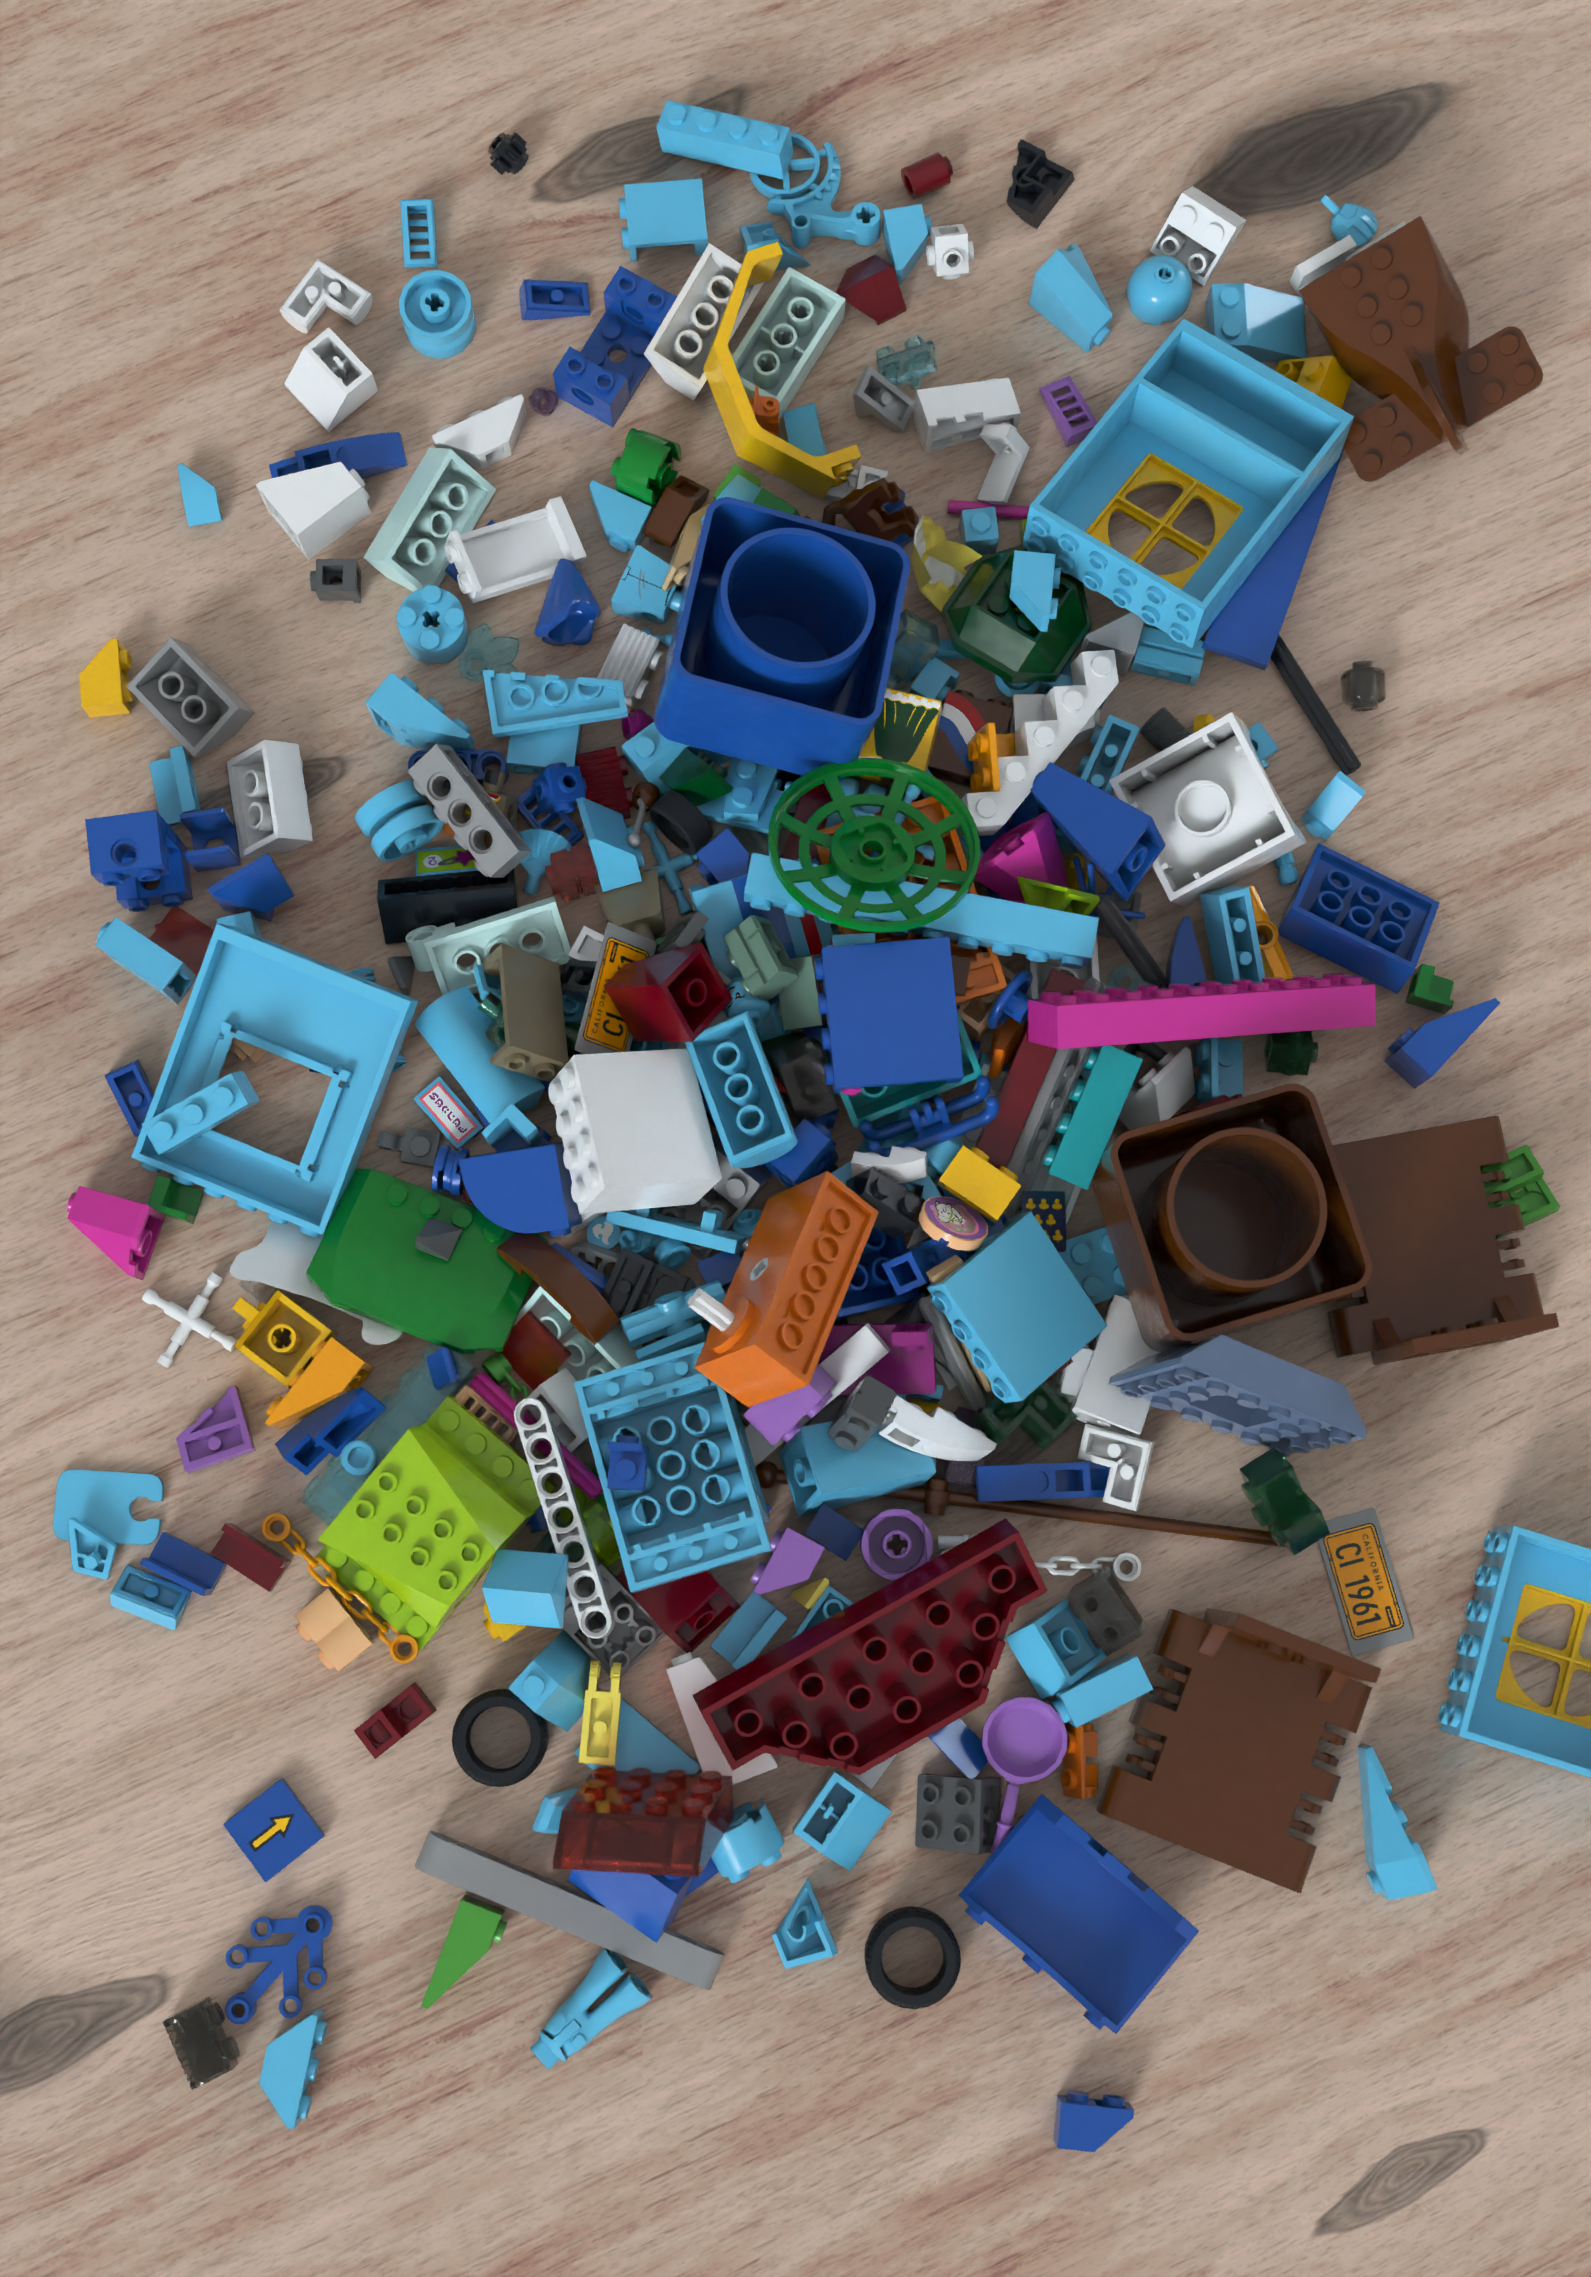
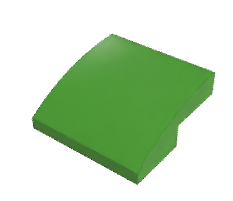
M1527 1144L1509 1152L1508 1163L1480 1169L1481 1174L1504 1171L1505 1179L1499 1182L1484 1183L1486 1195L1504 1191L1509 1192L1510 1200L1488 1204L1489 1209L1502 1205L1519 1204L1524 1227L1558 1212L1560 1205L1543 1180L1544 1171ZM1505 1235L1496 1236V1239H1499Z

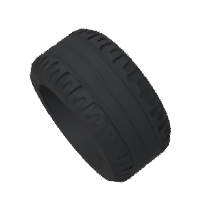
M510 1689L491 1690L472 1699L459 1713L453 1727V1752L459 1766L473 1780L487 1786H510L527 1778L541 1763L548 1746V1726L545 1718L533 1712ZM499 1706L509 1707L519 1712L527 1721L531 1732L530 1747L525 1757L516 1765L503 1769L493 1768L484 1764L474 1753L470 1739L472 1726L478 1716L487 1709Z
M904 1907L887 1913L874 1925L865 1945V1965L873 1987L884 1999L901 2008L919 2009L939 2002L951 1991L960 1972L961 1954L953 1931L940 1916L925 1908ZM907 1927L927 1929L939 1940L943 1951V1963L938 1974L929 1983L914 1988L895 1984L886 1975L882 1965V1950L885 1943L895 1932Z

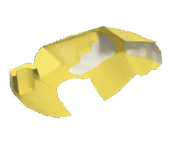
M922 515L914 532L911 564L919 590L942 613L944 605L967 574L964 567L983 556L963 544L947 540L942 527L935 525L930 517Z

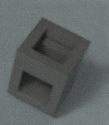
M316 559V571H311L310 573L311 591H316L320 601H353L354 603H361V569L357 559ZM335 581H341V582H342V585H332V584H333Z

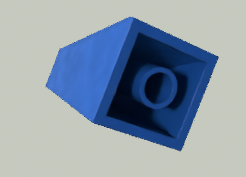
M1049 762L1045 770L1039 772L1035 777L1033 787L1030 789L1042 811L1044 813L1048 812L1051 816L1052 823L1088 863H1094V870L1121 899L1127 901L1166 846L1152 817Z

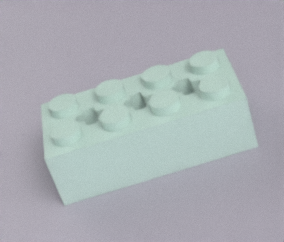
M790 267L787 269L732 355L748 398H754L755 386H759V396L773 397L778 400L780 404L779 420L781 419L783 412L786 411L844 319L846 303L844 297Z

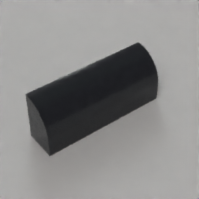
M514 868L504 878L486 877L478 870L378 880L377 902L386 944L406 942V935L422 926L434 925L440 927L454 922L455 926L458 927L520 907Z

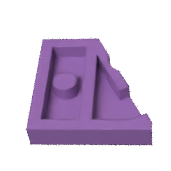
M235 1385L229 1387L225 1391L227 1394L212 1408L208 1407L199 1416L194 1425L188 1426L176 1438L184 1470L188 1474L256 1451L240 1392Z

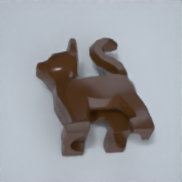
M881 478L867 484L862 489H854L843 499L827 505L823 511L822 523L835 526L836 514H842L847 522L856 530L854 532L892 542L903 533L910 538L914 537L919 517L912 506L902 507L900 510L888 514L883 504L899 502L902 492L895 481L887 482L885 478Z

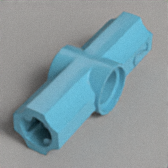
M715 1280L687 1292L675 1291L665 1294L656 1299L654 1305L620 1317L621 1326L630 1347L638 1346L663 1335L671 1336L695 1326L696 1322L704 1320L705 1318L689 1307L688 1299L694 1295L698 1288H701L722 1304L726 1294L720 1281Z

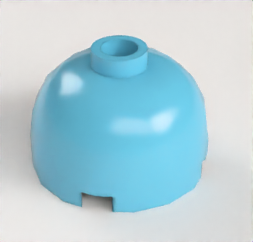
M1156 255L1143 260L1132 272L1126 289V297L1128 296L1129 307L1132 313L1141 321L1152 325H1161L1162 322L1178 320L1188 307L1192 295V278L1187 268L1176 258L1167 255Z

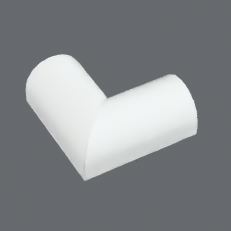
M317 259L279 310L283 318L291 326L306 334L327 307L355 325L361 323L369 313L373 299L370 292Z
M1085 1424L1077 1458L1110 1467L1103 1502L1133 1511L1139 1510L1154 1442L1091 1424Z

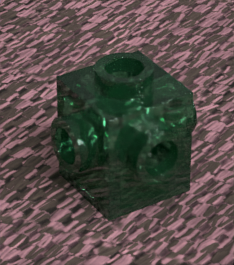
M1298 1031L1268 1034L1264 1048L1266 1071L1282 1073L1288 1076L1296 1074L1308 1076L1310 1063H1315L1318 1056V1043L1313 1042L1312 1032Z

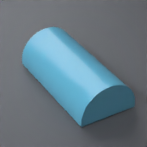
M748 1011L703 1030L693 1042H685L730 1166L734 1168H749L762 1165L783 1156L796 1146L798 1142Z

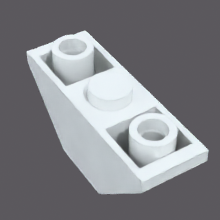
M522 394L515 397H505L492 408L485 411H475L464 421L455 425L447 424L441 427L436 434L431 435L435 448H450L468 465L481 469L511 456L527 415Z

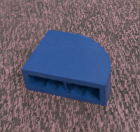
M563 1141L459 1159L463 1183L470 1199L478 1210L496 1225L519 1233L550 1231L551 1237L570 1234L572 1233L571 1227L582 1224L581 1214L579 1215L577 1203L573 1201L571 1196L572 1180L570 1171L564 1165Z
M611 1832L599 1837L573 1867L568 1881L657 1943L676 1918L696 1869L660 1844L646 1837L628 1832Z

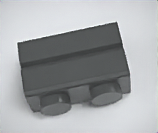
M866 1376L850 1393L848 1398L842 1402L827 1434L841 1448L858 1451L883 1424L897 1394L893 1389L871 1376Z

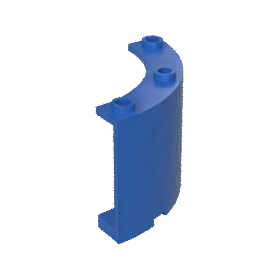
M1043 1794L1040 1795L959 1894L969 1905L965 1912L981 1926L987 1921L1025 1953L1022 1960L1037 1973L1043 1969L1087 2009L1083 2014L1087 2020L1099 2030L1105 2025L1115 2034L1118 2033L1199 1932L1179 1912L1150 1887L1148 1888L1146 1883Z

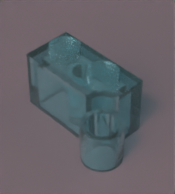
M904 609L900 616L886 687L892 690L895 689L896 683L914 681L919 670L929 660L934 659L941 648L937 626L907 609Z

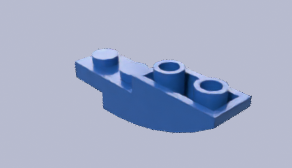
M399 432L365 435L316 445L295 451V457L269 464L272 478L341 462L348 471L354 469L362 479L408 466Z
M1093 1462L976 1466L977 1502L1104 1497L1110 1467Z

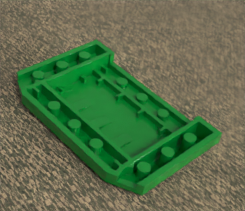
M356 1168L306 1271L307 1278L319 1287L324 1293V1297L332 1305L444 1348L447 1347L463 1355L475 1354V1351L494 1349L495 1352H503L534 1281L525 1271L520 1275L496 1252V1248L516 1232L496 1225L477 1208L374 1169ZM429 1217L462 1229V1233L449 1261L416 1249L415 1240ZM533 1233L534 1235L538 1236L539 1238H541L549 1244V1241L545 1239L543 1236H541L538 1233Z

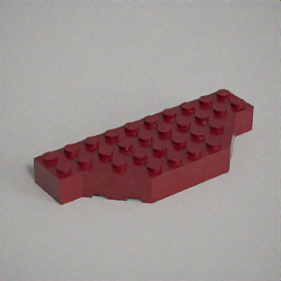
M1005 1518L692 1696L732 1771L761 1754L768 1753L776 1756L783 1754L795 1757L798 1761L823 1767L827 1765L845 1769L848 1773L861 1775L983 1705L989 1692L988 1684L993 1669H997L1006 1643L1004 1637L1009 1623L1013 1622L1018 1608L1048 1592L1019 1531Z

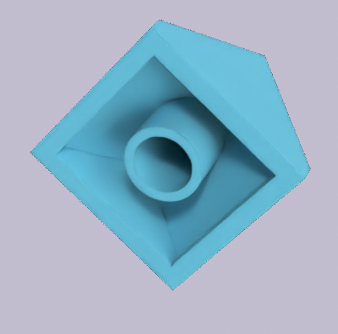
M499 1549L482 1586L492 1622L563 1628L569 1555Z

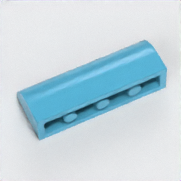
M466 985L441 996L419 1015L414 1024L489 1123L493 1122L511 1103L522 1113L538 1105L545 1089L539 1079L491 1064L490 1057L506 1044L505 1035Z

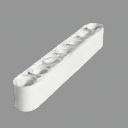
M527 1398L520 1401L515 1407L514 1419L556 1553L566 1554L569 1545L575 1542H579L584 1548L583 1558L576 1563H571L568 1560L566 1585L581 1631L587 1637L594 1639L604 1638L613 1631L615 1619L548 1408L537 1399ZM530 1407H539L541 1411L540 1420L534 1425H527L524 1422V1412ZM542 1440L549 1441L552 1446L550 1455L545 1459H537L534 1454L535 1445ZM558 1474L562 1478V1487L558 1492L550 1494L545 1489V1481L548 1476ZM563 1508H569L573 1513V1521L566 1528H560L555 1520L556 1514ZM590 1577L595 1582V1591L591 1596L583 1598L577 1591V1585L580 1579ZM599 1611L606 1617V1626L602 1631L595 1633L590 1630L588 1619L592 1613Z

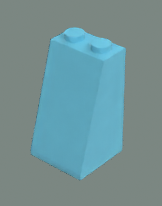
M832 1421L803 1426L779 1452L798 1518L817 1514L823 1503L831 1509H836L923 1485L937 1472L936 1459L934 1457L911 1451L893 1443L878 1434L880 1428L858 1451L843 1449L827 1434Z

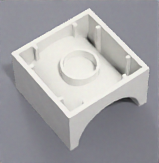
M1232 712L1109 780L1118 799L1152 817L1166 844L1152 866L1170 902L1183 907H1187L1200 900V893L1225 887L1307 843L1274 790L1252 745L1251 734L1246 724Z

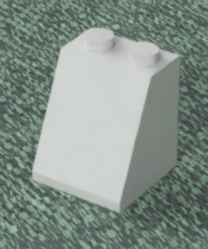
M341 462L263 480L256 484L268 512L308 560L312 559L371 514L367 503L370 496L363 488L365 486L364 481L354 469L348 471Z

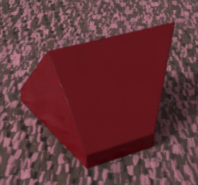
M873 255L846 269L836 293L844 297L847 303L874 319L877 325L906 311V305L891 264Z

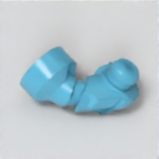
M628 1227L625 1228L619 1237L621 1251L623 1248H626L642 1256H646L654 1251L656 1261L673 1270L686 1263L691 1255V1249L684 1241Z

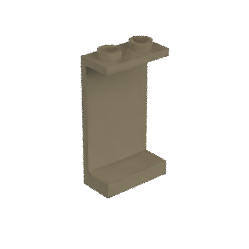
M501 943L483 961V973L500 978L506 1044L490 1057V1062L510 1071H516L550 1082L569 1061L559 963Z

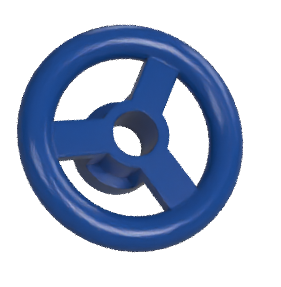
M1023 970L1018 973L1000 994L988 1016L987 1024L989 1028L997 1029L1001 1027L1010 1017L1020 1024L1028 1018V999H1033L1026 995L1033 979V975L1029 970Z

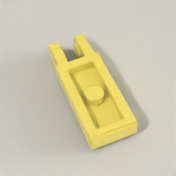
M591 1660L588 1689L585 1690L579 1763L615 1766L622 1692L619 1691L622 1663L614 1662L611 1667V1690H598V1679L601 1673L600 1661Z

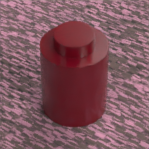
M938 152L901 169L904 186L913 200L950 184V176L953 175V168L949 159L946 156L942 157Z

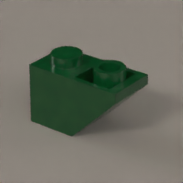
M687 748L679 754L659 777L671 790L686 797L696 807L729 794L734 789L725 780L728 773L721 766L709 759L703 752L699 751L695 755Z

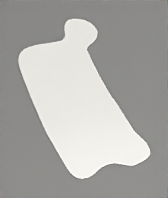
M273 1220L270 1221L263 1241L256 1247L237 1255L230 1266V1274L237 1279L261 1282L305 1296L362 1320V1338L371 1345L388 1344L398 1339L402 1334L400 1330L334 1306L324 1297V1293L314 1282L307 1278L306 1274L324 1235L320 1234L319 1237L307 1235L299 1230V1225L288 1221L287 1224H281Z

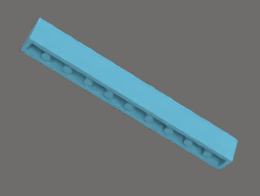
M752 853L744 891V902H749L752 908L759 910H770L771 907L785 909L784 913L796 917H804L805 913L815 915L804 908L787 892L777 878L770 861V856ZM780 858L784 871L802 869L800 861ZM838 875L821 879L831 890L843 897H847L851 885L844 882ZM810 881L793 883L811 900L826 909L839 913L842 906L823 896ZM904 881L898 886L908 898L921 890L924 885ZM936 887L927 898L914 906L924 915L942 906L957 891ZM865 891L861 899V903L866 904L893 903L885 891ZM967 893L955 908L941 918L921 927L888 933L896 936H908L909 933L923 935V939L949 937L951 941H956L959 947L965 949H978V946L992 948V952L998 955L1011 956L1013 952L1025 954L1028 960L1034 962H1047V959L1061 961V965L1064 967L1080 969L1082 965L1088 966L1092 959L1099 918ZM856 911L853 918L878 922L907 919L900 911L879 914ZM819 917L821 921L832 923Z

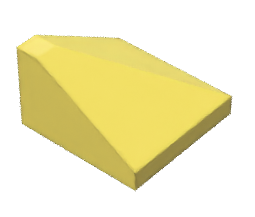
M823 1577L794 1590L790 1596L808 1610L812 1609L830 1584L829 1580Z

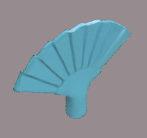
M540 828L518 832L532 850L520 862V865L527 871L524 892L537 895L540 879L543 875L578 858L571 844L558 833Z

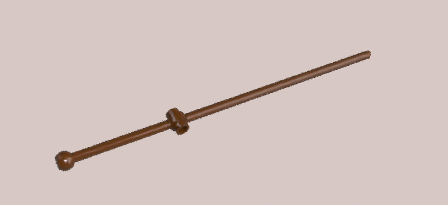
M762 1461L757 1464L756 1472L761 1488H772L776 1483L788 1485L784 1470L777 1469L778 1467L769 1461ZM931 1477L928 1480L927 1487H912L881 1496L921 1501L925 1503L924 1513L944 1516L946 1506L953 1505L1296 1549L1302 1548L1305 1544L1304 1539L1299 1535L1025 1500L977 1502V1494L948 1490L949 1480Z

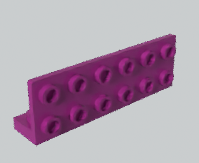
M933 1323L869 1324L891 1350L839 1395H850L866 1376H871L893 1389L896 1394H934L936 1392ZM833 1324L818 1363L823 1362L865 1324Z

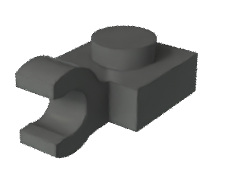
M406 1127L405 1137L380 1132L377 1146L380 1149L401 1152V1163L434 1168L441 1133Z

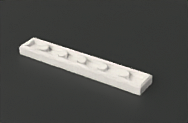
M868 1323L820 1363V1366L836 1381L829 1390L833 1396L826 1402V1405L891 1350ZM806 1414L798 1424L802 1427L811 1418ZM749 1424L744 1429L755 1466L784 1442L781 1438L772 1446L752 1424Z

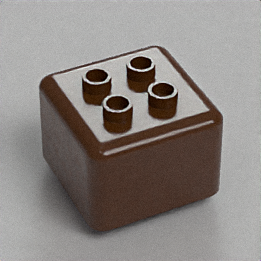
M1285 1084L1124 1132L1103 1152L1092 1178V1187L1141 1337L1145 1344L1154 1351L1164 1352L1221 1334L1224 1336L1326 1305L1362 1289L1372 1276L1373 1266L1318 1102L1314 1094L1302 1085ZM1171 1319L1179 1321L1177 1328L1173 1325Z

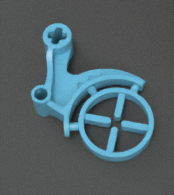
M791 132L792 144L806 150L812 158L791 160L789 163L790 171L814 170L810 178L796 188L790 189L788 169L784 179H782L783 190L764 184L757 176L761 174L749 172L751 182L758 192L772 199L767 203V210L775 215H785L792 230V243L795 247L806 248L810 245L811 238L820 236L853 240L856 244L866 247L875 244L880 238V210L875 204L862 202L857 204L852 211L836 212L831 208L838 194L841 180L839 159L831 142L824 143V149L817 151L813 143L806 137ZM826 157L828 170L821 184L817 185L816 183L820 175V159Z

